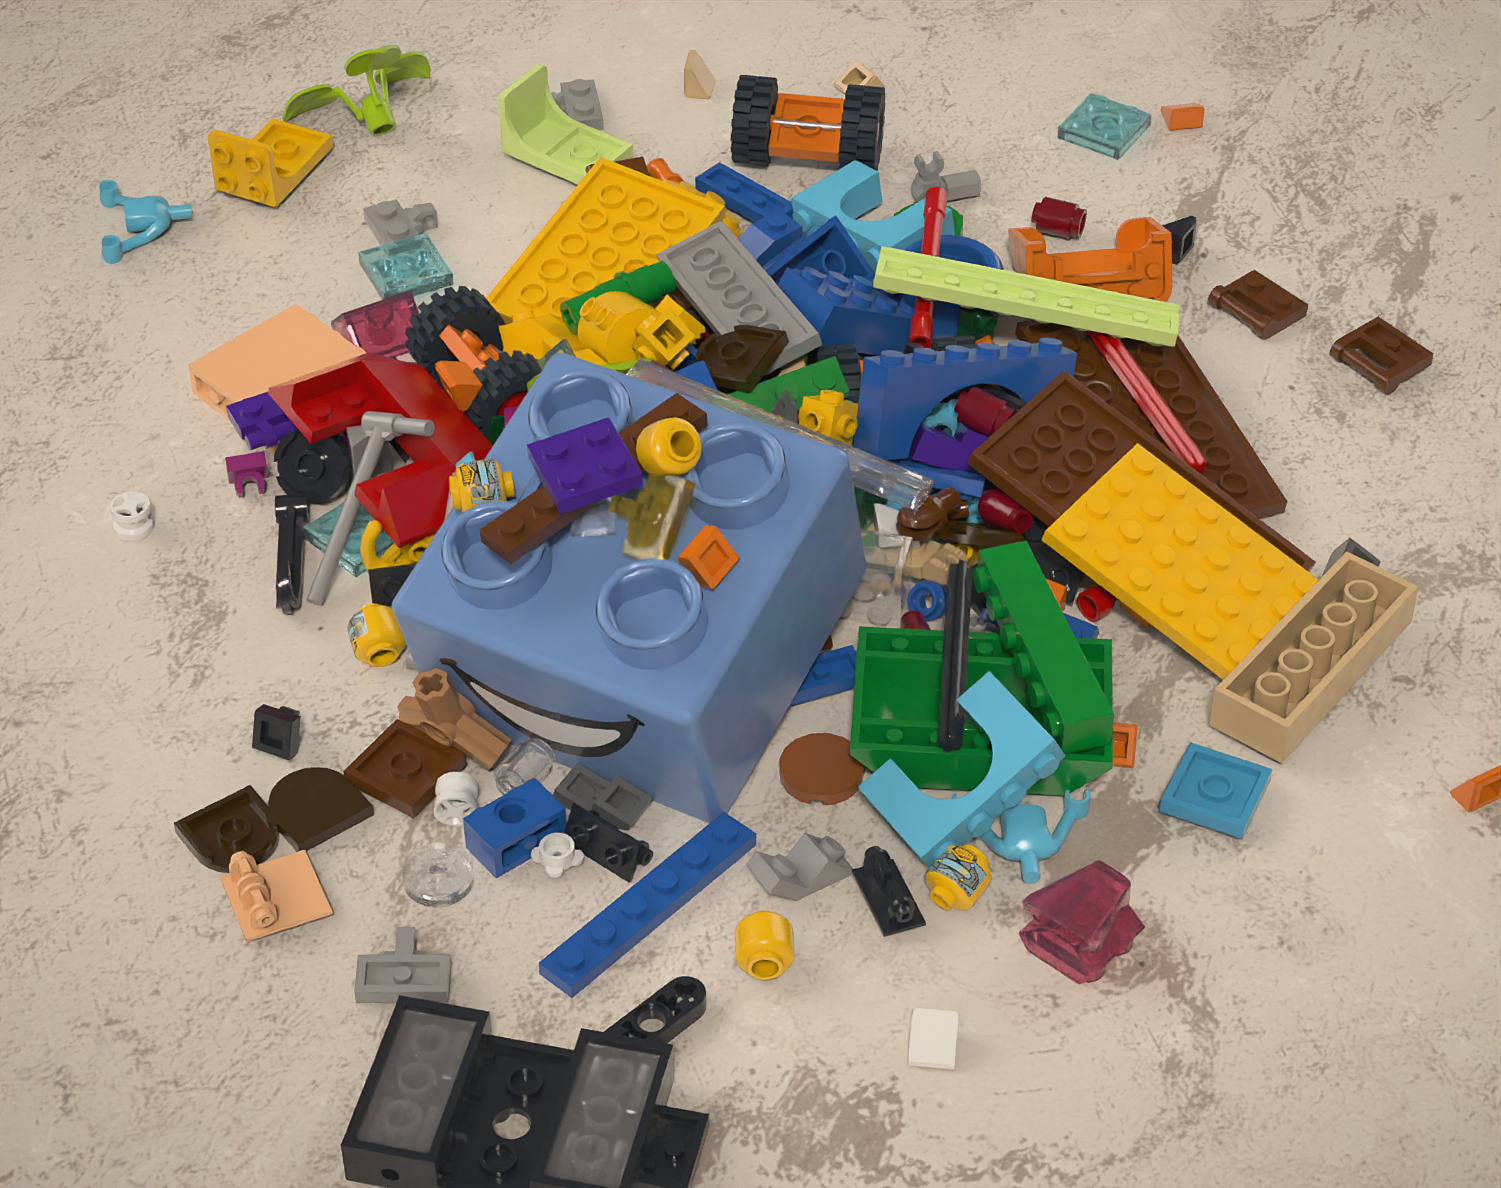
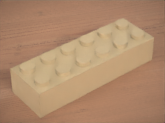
M1346 551L1214 689L1209 725L1268 757L1283 763L1412 622L1419 586Z

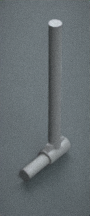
M376 411L364 413L361 425L369 440L308 594V602L318 606L323 604L361 506L359 500L354 496L356 484L371 479L385 441H390L402 434L431 436L435 430L433 421L405 418L402 414Z

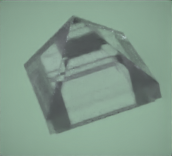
M617 495L603 499L571 522L572 538L616 535Z

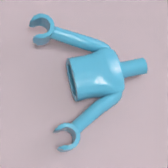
M103 180L99 185L100 201L103 206L107 208L115 207L118 204L124 206L127 232L144 231L123 242H120V239L114 235L104 236L102 239V255L107 263L115 264L120 262L123 253L142 246L158 237L169 227L170 220L192 218L191 204L169 206L167 200L162 196H145L141 198L119 195L118 185L113 180Z
M1070 790L1065 791L1064 814L1052 835L1047 827L1045 809L1038 805L1022 804L1007 808L1001 813L1002 838L998 837L991 828L979 837L996 854L1008 860L1021 861L1023 880L1026 883H1036L1041 878L1038 860L1050 858L1051 855L1057 853L1064 844L1075 820L1083 819L1089 814L1090 790H1084L1083 800H1074L1069 795ZM957 794L952 795V799L957 797Z

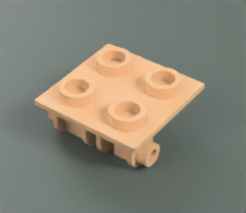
M305 850L257 865L253 856L240 851L231 857L229 864L230 873L220 876L246 942L333 914Z

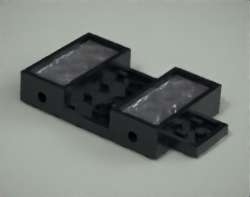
M399 995L342 1140L341 1151L346 1180L384 1188H691L709 1129V1114L667 1106L674 1083L673 1044L581 1028L575 1048L571 1050L494 1036L491 1030L490 1011ZM510 1114H519L528 1119L530 1129L522 1137L506 1139L496 1134L493 1129L495 1123L506 1121Z

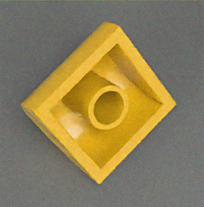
M613 291L604 293L596 298L592 297L580 309L581 317L578 324L579 344L582 350L589 348L608 364L638 360L635 355L636 350L631 346L639 336L635 329L651 314L657 319L662 312L625 292Z

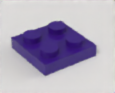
M609 417L527 444L528 458L559 514L643 486L642 472Z

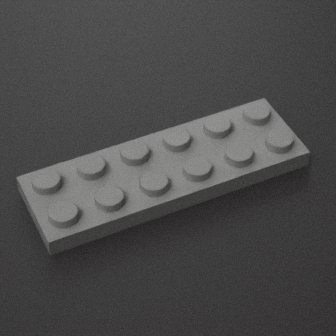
M722 220L656 254L658 261L663 260L669 266L675 278L676 286L718 337L735 331L733 326L752 325L786 331L789 343L764 376L822 345L819 333Z

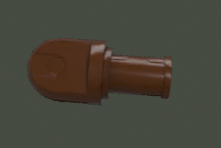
M945 487L934 496L929 494L918 496L904 506L897 514L896 530L898 534L904 539L911 541L929 539L946 526L948 515L961 508V504H958L962 502L960 493L952 487Z

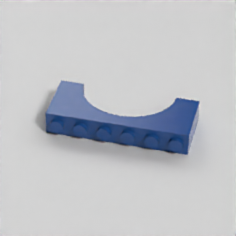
M1041 338L1039 343L1034 344L1012 340L1008 342V346L978 343L977 348L968 349L963 346L949 345L946 346L945 351L915 348L913 353L904 354L898 351L885 350L881 352V356L864 357L857 411L858 424L854 435L853 450L874 461L908 458L913 438L927 414L948 395L971 385L995 384L1001 391L1029 402L1063 371L1074 378L1077 353L1063 347V342L1060 340Z

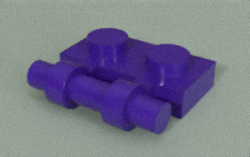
M268 391L226 406L229 420L241 439L246 441L250 451L262 446L265 449L277 446L278 441L289 431L298 429L271 398Z

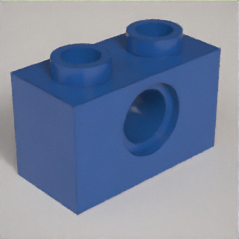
M533 778L519 787L512 788L507 794L484 807L475 809L471 814L463 818L466 848L497 879L531 859V851L539 846L540 841L546 835L551 833L564 834L567 825L566 808L536 778Z

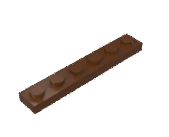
M675 393L619 432V435L639 469L643 472L644 469L637 458L636 445L637 439L644 428L654 422L676 417L688 421L695 427L697 432H700L708 426L707 413L680 394ZM543 485L481 528V542L509 564H513L600 501L559 514Z

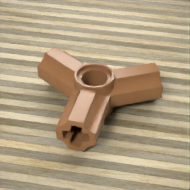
M437 667L430 671H421L412 682L416 689L415 696H405L397 706L399 711L398 720L426 733L430 738L444 746L453 745L489 771L512 739L476 714L474 705L456 691L447 672Z

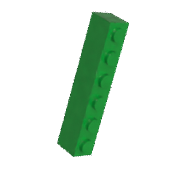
M1027 541L979 550L978 568L973 569L974 586L977 592H983L986 598L988 615L992 621L996 620L1000 627L1002 644L1006 650L1010 649L1014 656V665L1020 679L1025 678L1027 682L1030 702L1033 708L1040 709L1043 715L1044 729L1055 739L1064 754L1111 744L1114 712Z

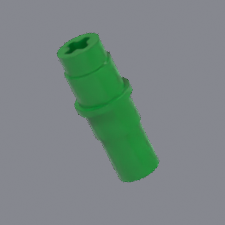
M663 260L649 266H641L627 273L624 271L617 272L613 279L596 285L592 290L561 302L560 311L562 318L570 332L576 334L578 333V324L581 317L580 309L588 299L596 298L604 293L619 291L628 293L649 305L675 291V278L671 269Z

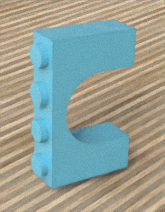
M856 160L791 198L793 220L803 227L802 232L806 233L811 228L836 215L873 271L877 269L881 246L905 250L908 246L923 238L925 198L900 214L879 221L855 219L883 202L879 172ZM946 207L942 235H954L952 210Z
M990 671L957 699V702L968 717L990 739L992 744V764L987 776L978 787L958 798H934L920 791L891 758L858 786L870 803L928 868L950 845L961 846L967 844L974 837H979L986 833L996 817L1005 809L1012 808L1020 803L1025 797L1026 791L1039 779L1046 778L1054 773L1060 761L1065 757L1055 739Z

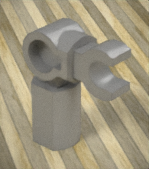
M938 151L933 152V160L929 164H925L921 154L916 155L914 165L918 172L916 179L911 185V192L918 202L925 198L926 191L931 187H941L946 190L948 194L947 201L980 195L981 180L976 170L940 176L939 173L944 168V161Z

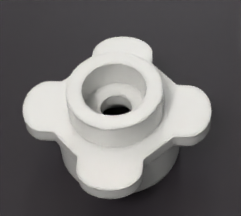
M551 833L540 841L538 847L533 848L531 859L533 862L540 863L545 868L547 876L557 878L562 876L563 872L567 871L571 866L581 865L584 861V854L581 850H575L574 841L570 836L563 833Z

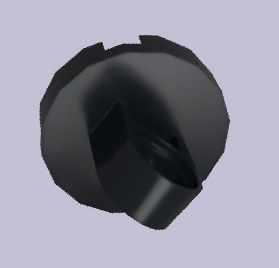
M299 429L289 431L279 441L274 453V462H277L279 476L276 477L279 486L287 495L308 494L307 504H319L334 499L345 489L349 480L351 459L346 445L337 434L310 444Z

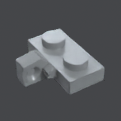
M576 79L571 82L560 83V93L551 92L556 104L570 118L597 130H604L603 116L594 79Z
M396 199L363 208L364 220L388 259L422 251V239L419 233L438 228L437 212L432 203L417 204L413 208H405L403 210Z
M397 927L395 951H384V954L358 955L354 989L356 1003H396L399 995L434 1002H448L451 968L450 955L426 954V951H417L415 927Z

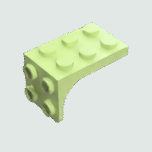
M537 64L503 90L499 96L502 152L575 184H579L585 177L586 167L590 164H595L600 157L613 162L633 157V144L570 118L559 108L551 95L548 85L547 67Z

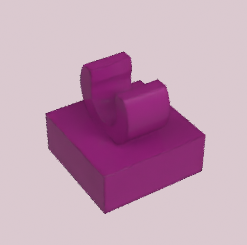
M264 451L225 457L229 484L234 483L235 492L239 498L244 497L242 486L247 481L255 482L259 494H264V478H268Z

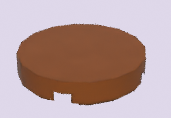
M811 733L796 738L784 748L779 759L780 783L788 794L801 802L811 804V800L822 801V805H834L848 800L859 791L858 786L863 783L865 766L850 755V741L846 738L830 733Z

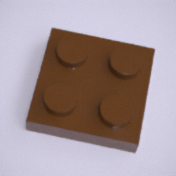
M396 719L343 773L344 777L349 779L358 790L414 818L436 796L435 786L438 778L449 772H459L466 765L464 752L452 746H445L430 738L426 733Z

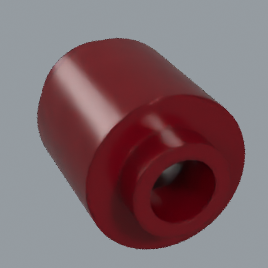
M1045 196L1041 203H1035L1031 222L1036 224V230L1041 233L1071 239L1073 236L1080 238L1085 228L1087 210L1080 208L1079 204Z
M973 387L969 392L963 391L954 408V412L958 413V423L988 437L1017 413L1016 410L1010 408L1009 402L977 387Z

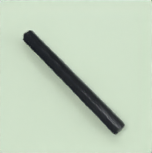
M959 560L958 564H950L948 567L937 744L943 747V751L946 753H951L952 750H960L963 746L965 711L957 702V699L966 692L973 571L964 560Z

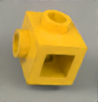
M668 308L657 319L651 314L635 329L639 336L631 346L636 350L635 355L637 359L652 358L654 370L659 374L667 365L674 370L689 356L690 353L685 348L696 336L689 330L687 324Z
M821 390L820 395L803 397V403L798 414V434L839 448L844 452L851 451L853 435L858 424V404L844 400L843 393L833 390Z

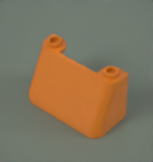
M1151 217L1132 218L1124 221L1116 233V248L1047 254L1045 238L1038 230L1030 227L1008 228L1009 248L1017 273L1143 298L1154 297L1155 300L1163 302L1168 301L1173 288L1171 232Z

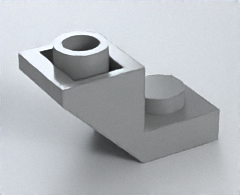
M807 833L803 834L786 857L781 854L772 856L756 851L746 863L769 893L794 901H798L849 877L852 874V869H854L844 858L845 849L836 840L829 836H825L822 839Z

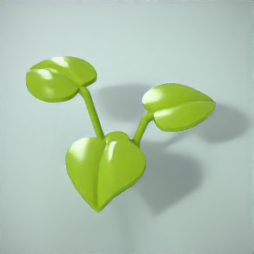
M388 45L378 49L359 52L346 61L344 69L346 74L351 77L366 73L372 95L365 97L361 101L363 105L361 110L341 88L336 87L332 89L330 84H321L294 94L286 104L282 119L284 122H287L301 113L330 104L340 97L356 114L358 121L365 120L372 136L386 134L396 127L389 104L387 83L416 77L429 79L430 65L428 59L419 51L401 55L400 47L397 45ZM375 81L377 84H381L382 97L377 92Z

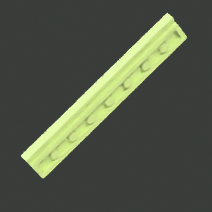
M881 246L873 287L883 289L888 293H904L919 296L927 301L939 300L958 304L967 309L980 308L995 311L1003 316L1015 315L1030 318L1039 323H1055L1070 326L1078 331L1091 330L1109 334L1114 338H1131L1146 341L1154 346L1166 345L1175 347L1179 326L1178 313L1180 305Z

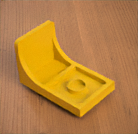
M273 118L252 139L219 130H212L208 134V144L215 190L277 207L332 149V135Z

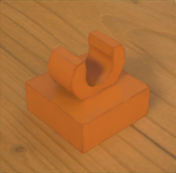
M705 525L677 557L682 565L696 577L700 586L710 590L716 587L740 559L718 528L711 525Z

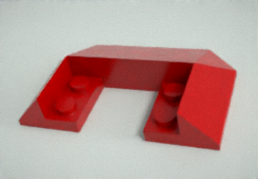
M365 353L268 388V394L310 444L347 431L346 428L360 426L362 417L367 411L402 414L405 418L433 421L435 430L431 436L402 434L394 437L397 443L414 461L413 463L356 484L354 496L370 515L381 523L382 529L398 548L437 533L445 519L450 489L449 476H452V473L455 472L456 463L470 451L473 453L475 461L484 460L493 447L462 410L458 409L453 400L422 365Z

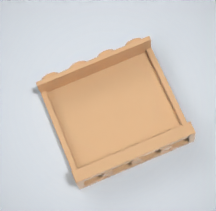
M294 304L188 364L193 394L229 420L226 409L227 405L267 392L269 387L357 357L366 352L343 338L338 331L332 330L319 321L314 314H309L300 306ZM277 446L271 447L267 450L274 454Z

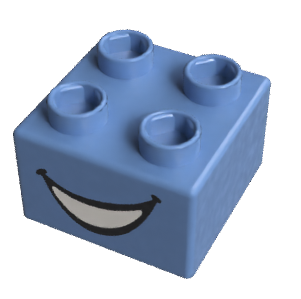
M556 353L548 360L485 457V459L497 460L502 472L511 471L515 497L507 498V502L499 500L481 503L463 513L461 510L454 511V508H452L393 599L392 610L418 674L421 671H430L435 667L447 672L456 691L474 705L477 715L512 739L509 744L569 768H573L578 762L609 782L618 775L652 796V801L711 823L723 812L728 814L866 572L867 564L849 458L839 448L678 393L707 413L708 426L698 432L702 443V451L696 466L685 474L665 479L652 476L644 470L642 472L643 486L603 499L513 564H509L481 542L480 529L517 504L526 485L536 472L528 458L527 444L607 417L611 419L619 433L675 393H678L566 353ZM705 525L716 526L740 557L713 590L702 588L692 572L684 567L677 558Z

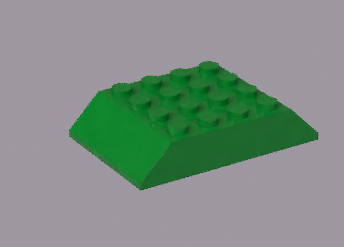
M859 626L850 755L872 772L878 770L891 758L917 788L973 791L982 783L990 770L993 749L990 739L966 713L964 714L963 746L961 749L946 753L943 751V747L937 744L944 631ZM969 632L966 691L990 671L1044 728L1043 715L1039 708H1033L1029 698L1027 682L1025 678L1020 679L1014 665V656L1010 649L1006 650L1004 648L1000 633ZM1076 637L1113 710L1112 639ZM1113 730L1111 744L1065 754V757L1060 761L1054 773L1046 778L1039 779L1026 791V794L1065 796L1066 790H1070L1069 793L1111 770L1113 768Z

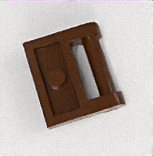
M1252 270L1225 287L1217 285L1208 297L1209 304L1217 309L1224 308L1254 328V333L1265 340L1306 317L1308 310L1306 302L1256 270Z
M1379 316L1336 340L1330 349L1331 357L1341 363L1347 362L1376 382L1377 388L1387 395L1393 393L1403 381L1431 366L1434 354ZM1359 348L1360 350H1362L1363 352L1377 360L1379 363L1387 367L1388 370L1385 371L1377 364H1375L1374 362L1360 354L1358 351H1356V349Z

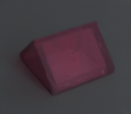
M410 290L344 312L331 321V327L333 330L338 331L343 338L356 347L362 348L366 353L389 358L393 356L398 357L410 352L405 344V341L409 340L405 335L406 328L413 327L409 321L412 314L419 315L420 313Z

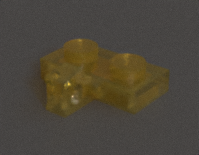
M650 472L644 491L639 492L637 501L619 495L613 496L608 511L630 519L626 528L629 532L621 552L640 560L648 558L668 560L696 484L674 475H659Z

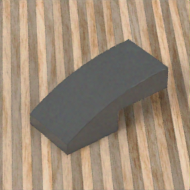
M578 762L555 788L553 796L565 808L571 810L572 804L576 803L587 811L593 809L599 813V817L624 830L631 828L653 798L618 775L609 782Z

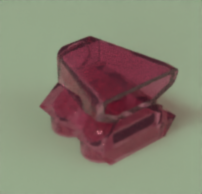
M1097 860L1022 900L1023 907L1034 919L1019 932V935L1029 953L1079 985L1084 982L1091 983L1101 979L1106 972V965L1115 956L1125 955L1130 952L1133 947L1134 938L1146 927L1129 905L1130 880L1106 863Z

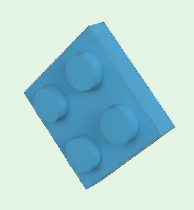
M1190 742L1161 799L1159 812L1243 839L1271 781L1272 769Z

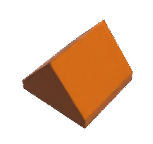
M439 361L435 363V369L444 389L458 409L462 410V412L466 411L478 394L477 392L483 386L467 362Z
M1113 722L1114 766L1134 768L1138 724Z

